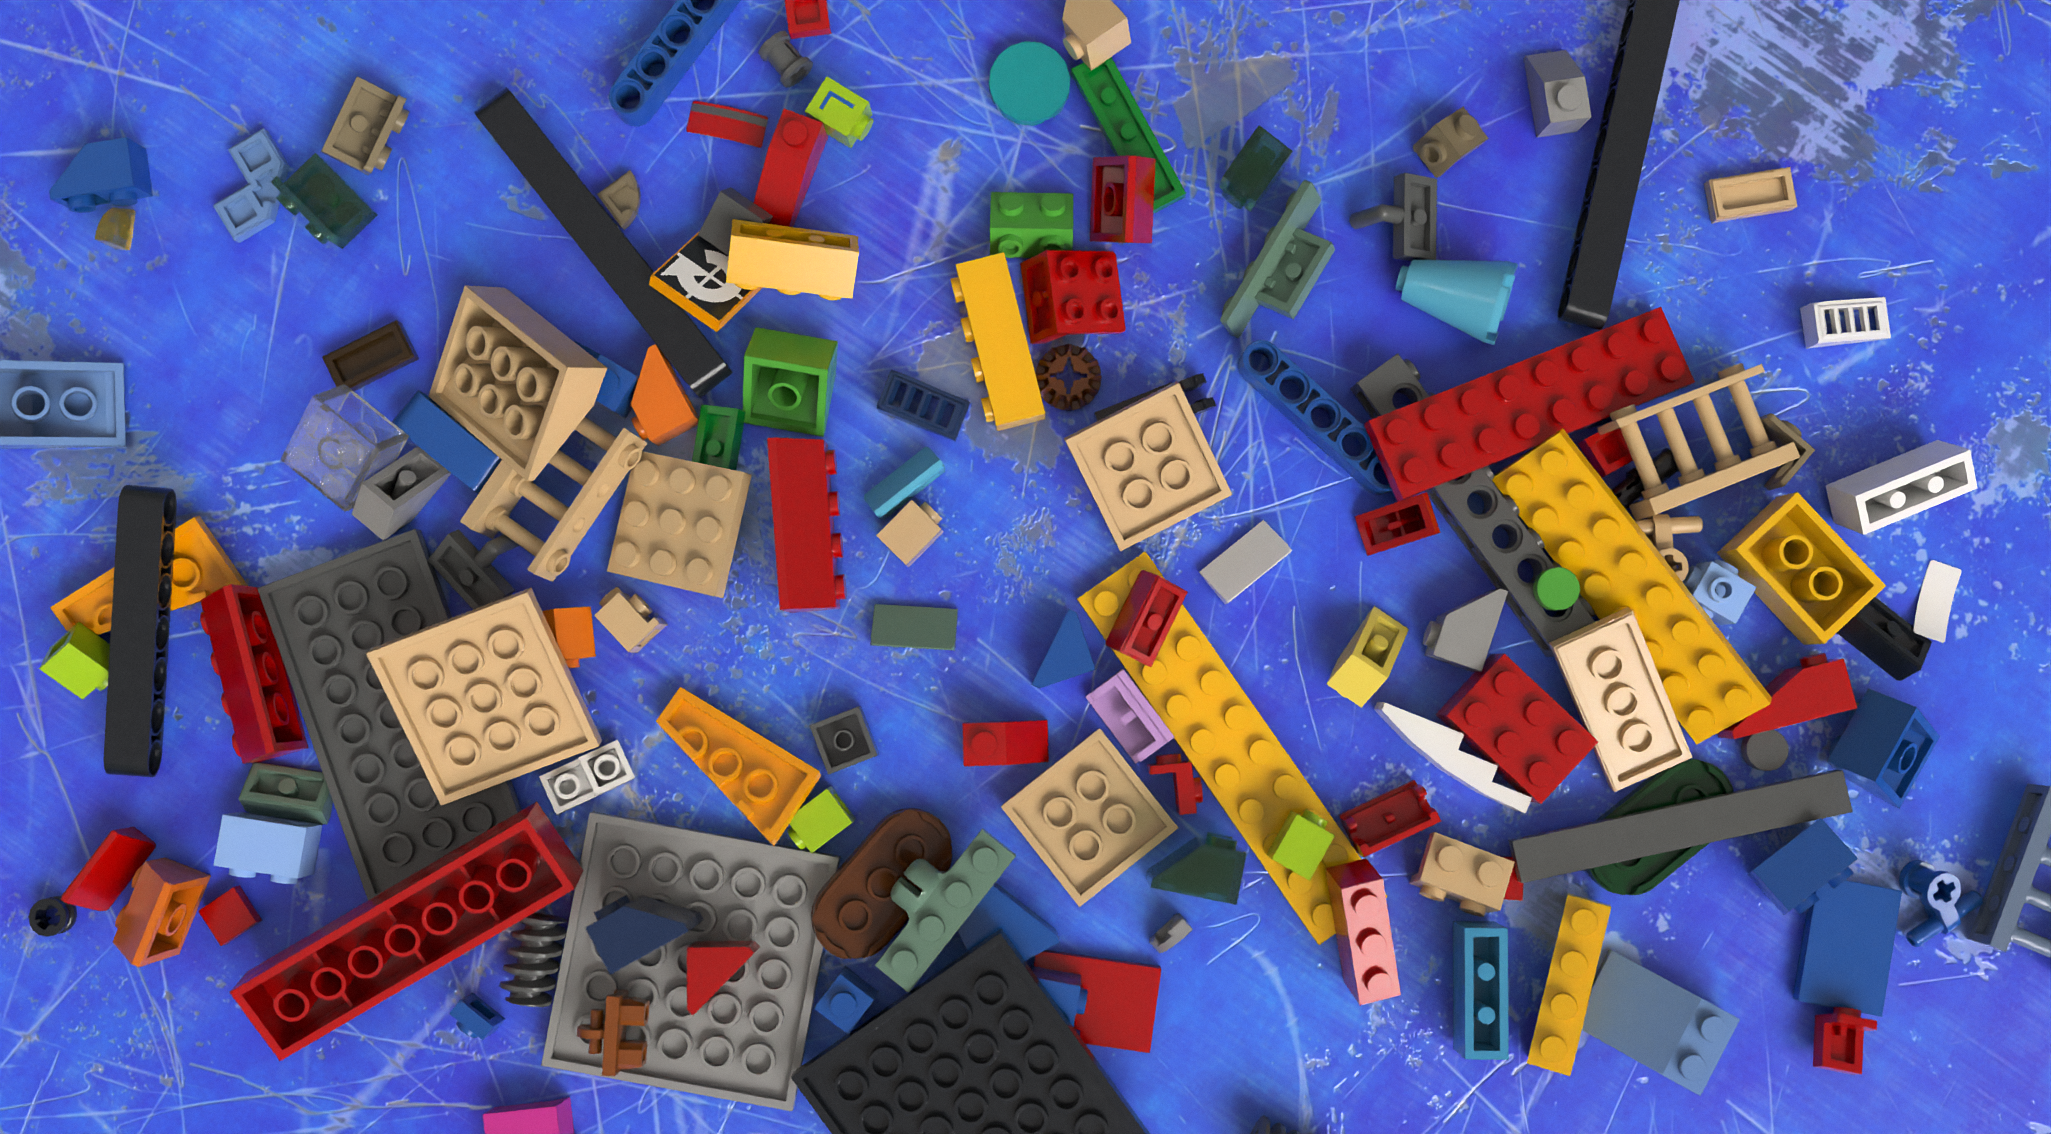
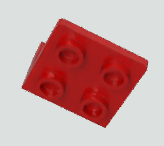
M1046 250L1020 263L1031 344H1045L1065 335L1120 334L1126 330L1115 252Z

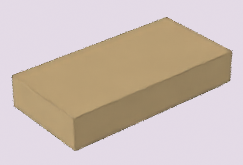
M1790 167L1711 179L1704 183L1711 223L1792 211L1798 207Z

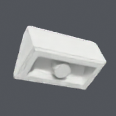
M1262 520L1199 573L1222 602L1228 604L1293 550Z

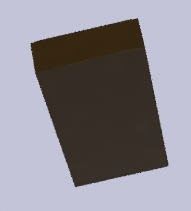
M398 320L322 357L339 393L344 396L419 359L402 323Z

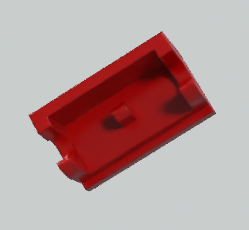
M1415 780L1338 814L1353 848L1362 857H1366L1441 822L1437 811L1433 807L1431 808L1426 800L1427 791L1422 785L1417 784Z

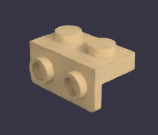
M1433 832L1429 835L1419 871L1411 876L1410 884L1421 888L1419 894L1426 898L1444 902L1446 897L1459 902L1460 910L1475 916L1484 917L1485 912L1490 913L1501 910L1515 862Z

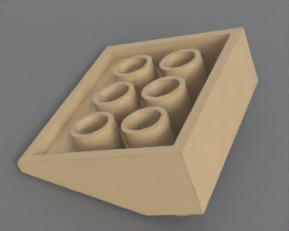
M465 285L428 397L526 481H534L594 406L607 367L508 289L503 287Z

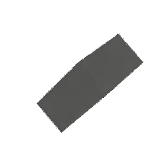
M730 187L719 192L698 235L729 256L732 219L769 224L773 216Z
M861 706L809 725L828 775L880 755Z

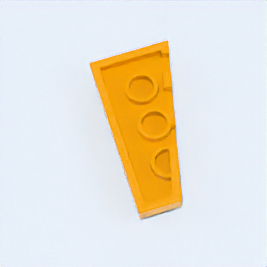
M200 516L193 517L175 528L171 611L200 602L201 599L226 585L248 586ZM114 567L50 607L67 632L78 622L96 635L111 631Z
M682 687L677 690L656 720L664 732L773 847L822 776L819 770Z

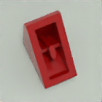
M1427 492L1355 516L1367 556L1440 533Z
M694 941L687 947V1011L693 1016L760 946L755 941Z

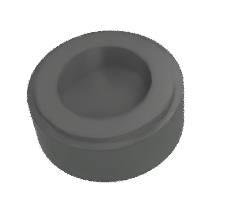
M1775 730L1745 736L1741 744V753L1744 761L1750 767L1757 770H1776L1785 763L1788 757L1787 741L1782 734Z

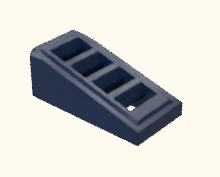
M891 370L877 404V410L882 414L956 442L970 402L915 378ZM903 386L907 390L898 408L893 406V402L899 387ZM919 392L923 396L916 414L910 413L908 411L915 393ZM934 398L939 400L932 420L929 421L924 417L931 399ZM947 404L955 406L946 428L939 424Z

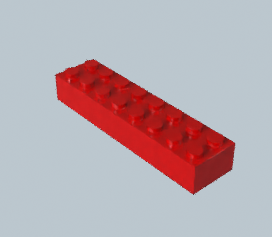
M535 802L250 969L229 993L279 1061L571 892L576 888L584 870L538 802Z

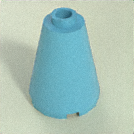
M1413 259L1409 267H1401L1395 290L1402 291V301L1484 343L1494 345L1499 333L1497 332L1499 322L1503 320L1515 279L1514 273L1518 264L1510 261Z

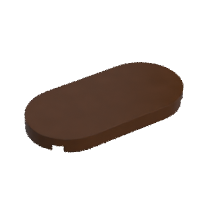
M915 808L900 809L890 813L875 826L821 888L813 902L811 922L817 939L828 952L843 959L866 958L878 953L909 919L907 912L891 899L890 893L894 884L900 877H904L922 891L921 888L904 875L909 865L916 859H925L939 871L946 872L950 869L953 855L952 841L948 829L937 817L929 812Z

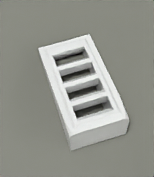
M1885 297L1815 302L1800 308L1806 349L1891 338ZM1874 308L1877 329L1874 331L1870 329L1868 309ZM1854 310H1859L1860 332H1856ZM1839 312H1844L1847 333H1842ZM1830 313L1832 334L1827 333L1825 314Z

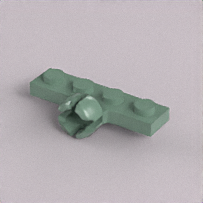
M982 828L955 864L946 872L937 870L925 859L913 861L904 872V875L921 888L922 891L904 877H900L892 887L890 893L892 901L907 912L909 920L875 966L909 993L1013 861L1016 854Z

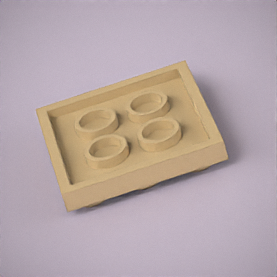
M1177 381L1064 438L1120 551L1232 495L1188 400Z
M642 451L640 461L630 470L607 572L723 598L752 475L741 471Z
M1100 728L1001 805L1003 811L1079 907L1178 829V826Z

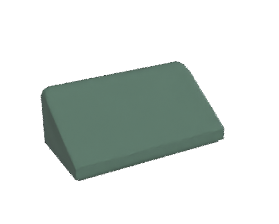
M875 604L870 645L955 651L958 609Z
M260 762L252 764L238 798L245 811L249 813L324 825L328 824L333 805L323 772Z

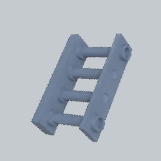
M2027 784L1983 898V904L1980 906L1970 932L1969 940L2006 952L2009 943L2012 942L2051 958V940L2020 928L2017 923L2025 903L2051 913V894L2034 888L2032 884L2039 864L2042 863L2051 867V849L2048 848L2047 844L2051 834V786Z

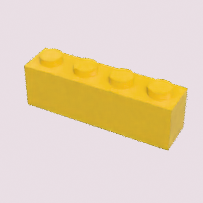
M1005 253L955 264L958 277L951 278L950 280L956 303L962 301L965 303L968 317L960 318L966 343L975 342L978 357L970 359L976 383L984 381L988 397L981 398L986 422L995 421L997 431L1044 420L1046 413Z
M1568 893L1527 1059L1528 1064L1571 1076L1611 911L1610 904Z

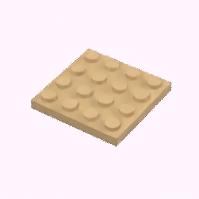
M532 588L376 646L366 653L441 806L596 748L602 742Z

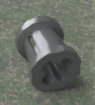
M779 31L763 43L758 54L763 61L770 62L780 74L782 85L788 88L805 78L811 71L813 63L808 57H802L790 43L791 38L786 31Z

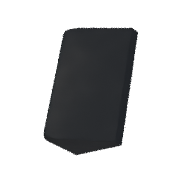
M1876 597L1837 632V634L1898 681L1921 670L1932 643L1927 637L1914 633L1913 626Z

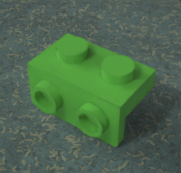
M991 192L990 256L1004 252L1005 257L1032 258L1046 250L1072 251L1073 193Z

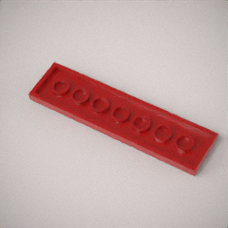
M1659 307L1371 419L1364 426L1395 498L1399 502L1532 449L1562 428L1567 434L1609 418L1612 412L1633 404L1637 407L1687 387L1695 381L1662 308Z

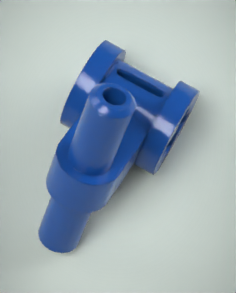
M1913 860L1907 863L1900 872L1899 887L1901 891L1912 898L1920 899L1929 917L1906 933L1907 941L1914 947L1921 946L1940 932L1943 934L1949 933L1961 924V918L1983 904L1982 896L1974 890H1970L1959 898L1961 893L1959 879L1947 871H1936L1931 864L1922 860Z

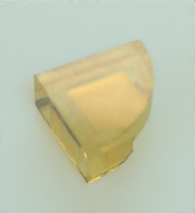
M116 207L109 209L102 216L98 224L95 240L114 249L129 250L134 229L135 210Z

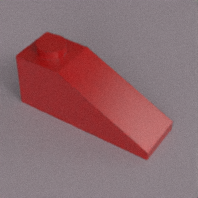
M785 108L782 111L768 147L753 203L773 216L769 224L793 227L824 150L828 135L822 122Z
M1826 653L1799 658L1800 666L1785 669L1764 687L1772 697L1770 705L1717 733L1718 738L1737 739L1856 709L1857 704L1844 659H1827Z

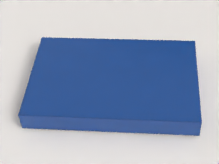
M1845 880L1833 889L1827 882L1814 892L1820 900L1806 911L1792 998L1802 1002L1833 1008L1846 1007L1857 1009L1864 1014L1882 1017L1902 891Z

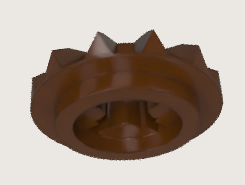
M1070 343L1052 347L1040 359L1036 369V378L1041 397L1049 405L1060 410H1077L1086 406L1095 398L1101 385L1102 375L1098 360L1086 348ZM1067 360L1071 361L1073 373L1087 376V378L1074 380L1070 388V394H1066L1063 380L1057 379V377H1050L1063 373Z

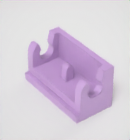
M1124 669L1118 671L1085 696L1135 764L1139 761L1142 762L1174 738V735Z

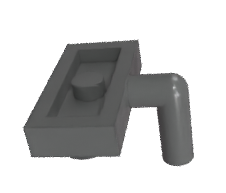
M1409 173L1394 176V206L1380 204L1353 213L1349 219L1350 225L1354 229H1360L1382 221L1393 223V258L1412 261L1413 259L1436 260L1437 179Z
M458 529L445 537L428 560L472 609H476L510 596L515 591L491 564L498 555L520 545L507 536L502 535L488 541L478 551Z

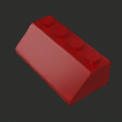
M767 438L780 610L796 613L840 609V600L846 599L847 592L845 575H838L837 558L843 557V540L841 532L835 533L833 516H840L838 491H831L830 475H837L835 450H828V444L824 439Z
M230 584L221 587L200 600L203 612L200 614V620L205 633L210 636L214 651L211 654L212 667L216 674L220 676L224 690L221 696L222 706L226 714L231 717L235 732L232 735L233 748L236 754L241 757L243 764L261 762L307 749L308 744L294 690L257 589L259 587Z

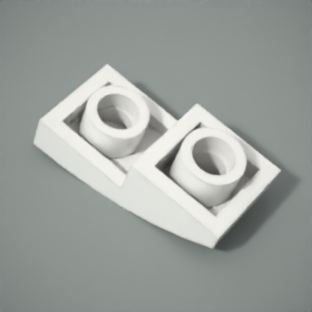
M615 740L578 757V759L543 774L539 778L556 815H559L634 779L635 776L619 741Z

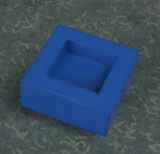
M474 993L459 1000L449 1013L458 1020L456 1025L463 1033L472 1038L479 1037L481 1040L493 1034L505 1020L503 1016Z

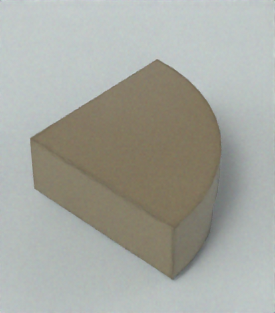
M631 170L597 194L623 230L634 221L641 203L640 187Z

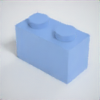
M246 812L222 815L213 866L229 868L228 874L236 877H256L257 872L270 874V881L296 884L298 878L314 874L323 824Z

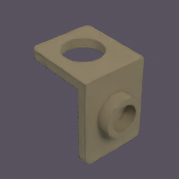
M1769 413L1760 417L1768 438L1771 441L1774 440L1778 447L1794 442L1800 458L1781 465L1766 482L1764 487L1772 490L1785 486L1815 449L1801 438L1802 433L1796 426L1788 421L1780 420L1774 414Z

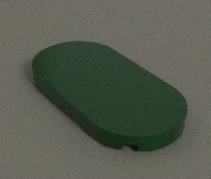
M1688 759L1650 776L1596 821L1734 792L1727 776L1718 767L1704 761ZM1709 843L1586 869V871L1597 885L1609 892L1620 895H1641L1656 887Z

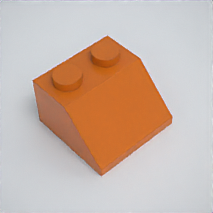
M165 857L145 861L132 879L131 886L134 890L128 904L121 909L116 918L115 927L118 929L113 939V944L132 965L137 967L179 955L211 875Z

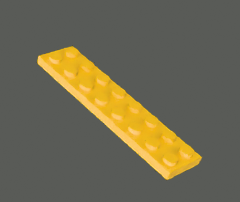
M1563 428L1494 475L1493 483L1503 495H1509L1520 511L1518 515L1528 528H1532L1538 533L1544 542L1545 550L1552 559L1577 577L1580 585V595L1591 605L1599 619H1603L1627 607L1633 611L1675 716L1696 744L1771 704L1772 697Z

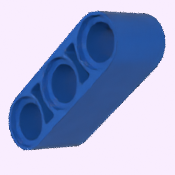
M419 390L391 422L401 433L477 494H479L502 460L431 398Z

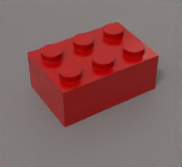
M1505 653L1491 654L1485 661L1482 672H1474L1435 714L1450 729L1463 733L1462 740L1483 760L1497 765L1496 772L1517 792L1532 797L1530 802L1538 804L1544 802L1599 742Z

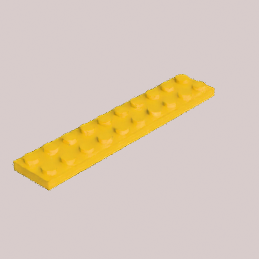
M1146 551L1077 598V601L1105 641L1140 571L1144 570L1164 578ZM1182 604L1152 667L1146 666L1114 649L1112 651L1146 700L1174 735L1176 743L1188 760L1192 762L1197 773L1315 942L1320 945L1336 934L1325 868L1361 860V858ZM1305 809L1328 821L1325 830L1335 835L1310 881L1266 855L1291 811L1300 816L1303 815Z

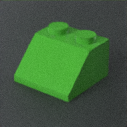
M756 327L744 354L743 411L746 412L744 423L824 437L836 376L838 341Z

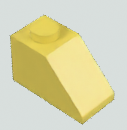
M1374 606L1338 658L1326 684L1336 690L1341 696L1348 698L1362 708L1388 679L1409 629Z

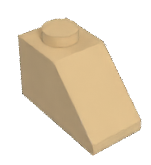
M1066 0L1062 17L1066 34L1063 43L1074 60L1081 58L1092 71L1131 44L1127 17L1111 0Z

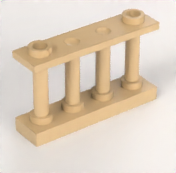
M1743 363L1717 372L1720 380L1638 412L1634 404L1610 413L1612 422L1597 428L1600 435L1618 428L1621 429L1645 488L1641 492L1644 500L1629 505L1635 521L1657 515L1800 458L1794 442L1777 447L1774 440L1769 441L1750 395L1745 379L1765 372L1762 364L1745 370ZM1727 386L1753 448L1749 449L1752 457L1741 461L1739 454H1733L1709 393ZM1691 400L1717 460L1716 463H1713L1716 471L1705 475L1703 468H1697L1673 407ZM1655 414L1658 417L1681 473V476L1678 477L1680 485L1672 489L1668 488L1667 483H1661L1637 424V421Z
M584 417L575 430L607 451L594 472H591L560 450L548 462L583 486L570 507H567L541 489L533 481H526L507 463L501 460L460 522L471 530L491 539L500 531L535 556L527 570L553 582L558 575L566 570L571 560L570 556L628 471L634 468L641 459L642 450L647 445V442L625 428L622 429L616 438L587 417ZM522 496L559 521L546 542H543L509 518L511 511Z

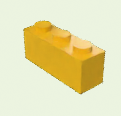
M732 219L726 283H734L737 287L747 290L765 287L777 289L780 293L787 295H797L804 292L818 294L827 300H840L842 297L852 299L859 256L858 236Z

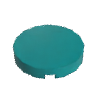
M1024 41L1009 46L997 56L990 69L989 91L993 103L997 106L998 111L1003 117L1016 124L1035 126L1044 123L1045 120H1049L1051 117L1054 118L1062 111L1069 98L1071 77L1066 62L1055 49L1040 42Z

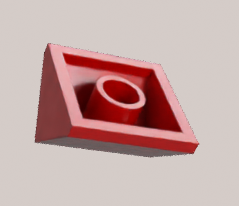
M1130 155L1093 157L1090 241L1152 243L1156 159Z

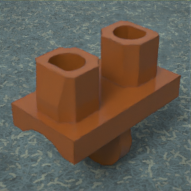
M615 989L614 994L606 996L605 1024H603L604 1009L596 1008L591 1009L590 1024L577 1026V1037L589 1039V1054H601L602 1039H604L602 1076H616L622 1069L642 1067L647 1060V1041L626 1040L627 1025L645 1026L648 1023L650 1001L628 996L629 990Z

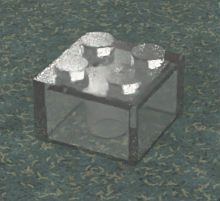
M344 384L312 396L280 460L346 512L354 508L361 484L397 460L409 435Z

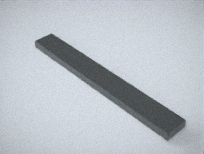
M1836 769L1510 839L1508 841L1512 859L1515 862L1514 868L1517 881L1525 883L1818 820L1820 818L1853 812L1844 772L1843 770Z

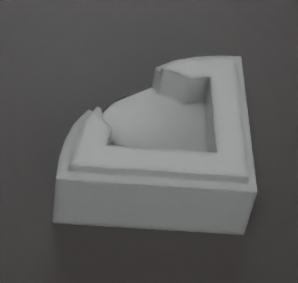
M1176 913L1150 938L1149 943L1159 953H1163L1176 945L1193 929L1180 913Z

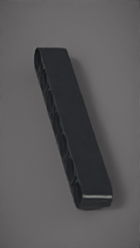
M125 485L119 496L104 742V769L107 774L155 777L161 764L177 511L176 494L170 488Z

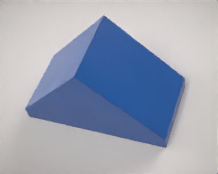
M1070 609L1031 684L1037 688L1096 670L1078 615Z

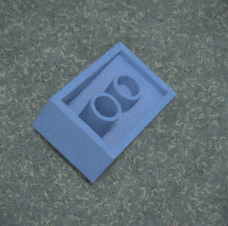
M0 360V449L126 446L124 363Z
M1609 949L1594 977L1582 1030L1701 1096L1740 1019Z

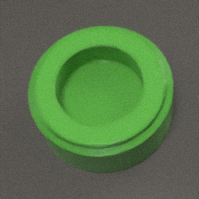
M1556 567L1544 570L1537 576L1533 585V593L1536 601L1542 607L1553 611L1564 610L1571 607L1578 599L1580 585L1577 577L1571 571Z

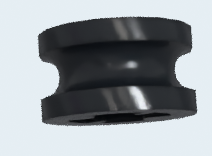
M62 896L41 899L30 909L28 916L29 924L32 930L41 936L47 937L65 933L76 922L77 910L75 905L62 901ZM57 908L58 912L55 913V916L60 915V920L58 923L49 924L48 920L51 917H46V912L49 909Z

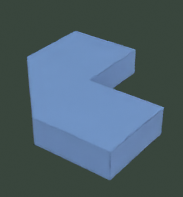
M264 128L228 149L248 184L213 205L233 240L238 243L243 242L275 222L290 167L272 136Z

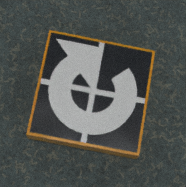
M698 233L651 275L649 281L651 287L715 332H718L763 288L747 290L737 287L734 283H726L728 255L699 236Z

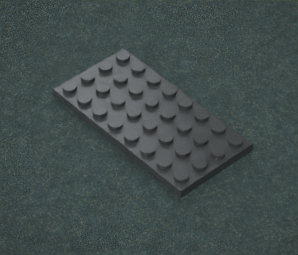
M418 529L408 531L257 588L368 900L522 810L511 780L441 806L366 655L371 648L452 618L435 568L428 560L430 555L422 532Z

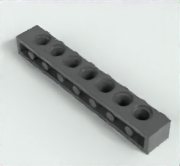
M1399 354L1393 356L1350 388L1371 419L1397 410L1392 402L1394 393L1405 394L1409 398L1410 404L1435 395L1432 392L1427 394L1418 381L1421 377L1417 368L1410 360H1402ZM1488 466L1461 476L1456 481L1451 480L1426 490L1425 492L1428 493L1431 501L1494 587L1508 591L1505 602L1546 657H1554L1549 645L1550 642L1595 622L1592 618L1595 615L1593 608L1580 595L1571 607L1557 610L1553 617L1548 616L1544 612L1543 607L1536 601L1533 585L1537 576L1544 570L1556 567L1562 568V566L1555 561L1551 563L1542 550L1545 547L1543 540L1532 528L1526 529L1517 516L1520 513L1518 506L1509 495H1502L1492 482L1494 474ZM1471 493L1478 494L1483 499L1484 509L1480 515L1473 513L1468 508L1467 499ZM1496 527L1503 528L1508 534L1509 541L1504 549L1499 548L1493 542L1492 534ZM1522 560L1527 561L1533 568V577L1528 583L1522 581L1518 576L1517 568Z

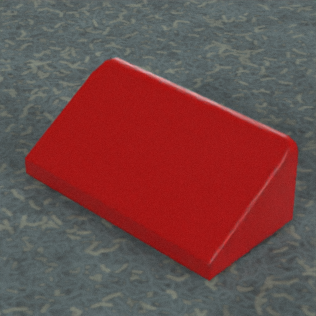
M1144 570L1140 571L1106 640V646L1146 666L1152 667L1188 592L1156 574Z
M135 827L111 830L62 894L61 900L65 903L88 909L107 911L134 877L139 867L144 864L156 848L155 842Z

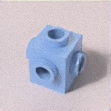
M1718 559L1714 562L1710 561L1698 563L1696 566L1692 565L1686 578L1682 581L1711 620L1719 625L1736 624L1757 588L1737 576L1739 573L1737 568Z

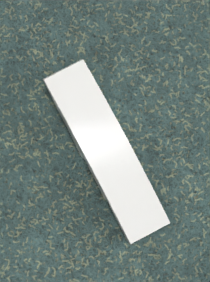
M1385 702L1376 703L1374 710L1408 745L1435 767L1471 790L1515 811L1527 812L1532 797L1492 782L1498 767L1497 765L1458 750L1464 736L1463 733Z

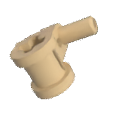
M1657 514L1647 517V519L1635 521L1676 575L1683 581L1688 574L1689 564L1685 555L1679 550L1674 549L1673 534L1700 532L1703 529L1702 518L1699 516L1670 518L1668 514Z

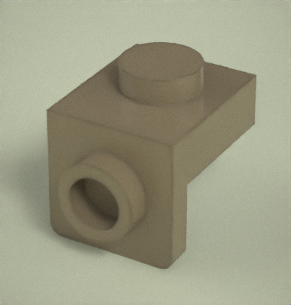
M1461 107L1435 124L1413 145V150L1431 173L1438 178L1456 162L1479 148L1489 138L1480 128L1476 119L1464 107Z

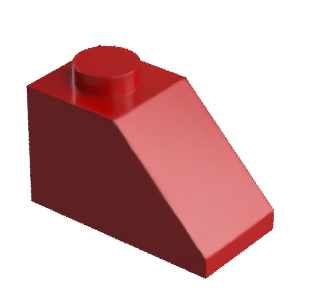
M1047 720L964 722V766L1049 762Z

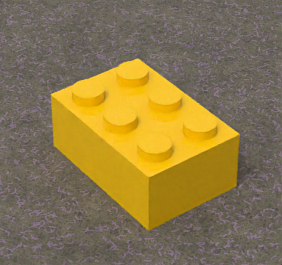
M1798 492L1776 497L1717 552L1725 562L1739 570L1737 575L1757 587L1754 593L1803 645L1825 644L1886 587Z

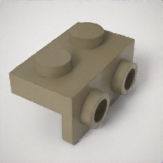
M357 76L321 152L368 176L374 168L382 171L392 151V148L385 145L391 131L398 134L401 132L410 113L403 109L406 98L401 95L395 96Z

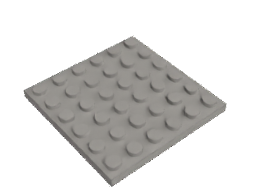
M595 811L590 812L580 860V866L584 871L574 891L541 1066L793 1111L798 1087L791 1079V1076L803 1063L824 949L813 931L811 911L818 892L838 870L841 856L816 851L811 854L809 850L805 849L801 850L777 844L773 847L771 843ZM625 895H628L631 902L643 895L698 911L704 919L687 933L611 975L585 928L597 921L594 912ZM694 941H755L760 948L692 1016L687 1011V947ZM615 989L629 990L628 996L650 1001L648 1023L645 1026L627 1025L626 1040L647 1041V1060L642 1067L622 1069L616 1076H602L604 1039H602L601 1054H589V1039L577 1037V1026L590 1024L591 1009L596 1008L604 1009L603 1024H605L606 996L614 994Z

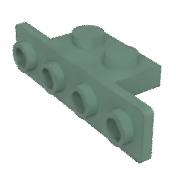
M1303 180L1298 190L1289 196L1285 212L1277 225L1268 231L1262 250L1256 260L1247 266L1243 281L1235 295L1226 301L1220 321L1230 335L1236 338L1241 336L1259 305L1294 320L1336 250L1332 242L1304 231L1321 202V198L1312 182Z

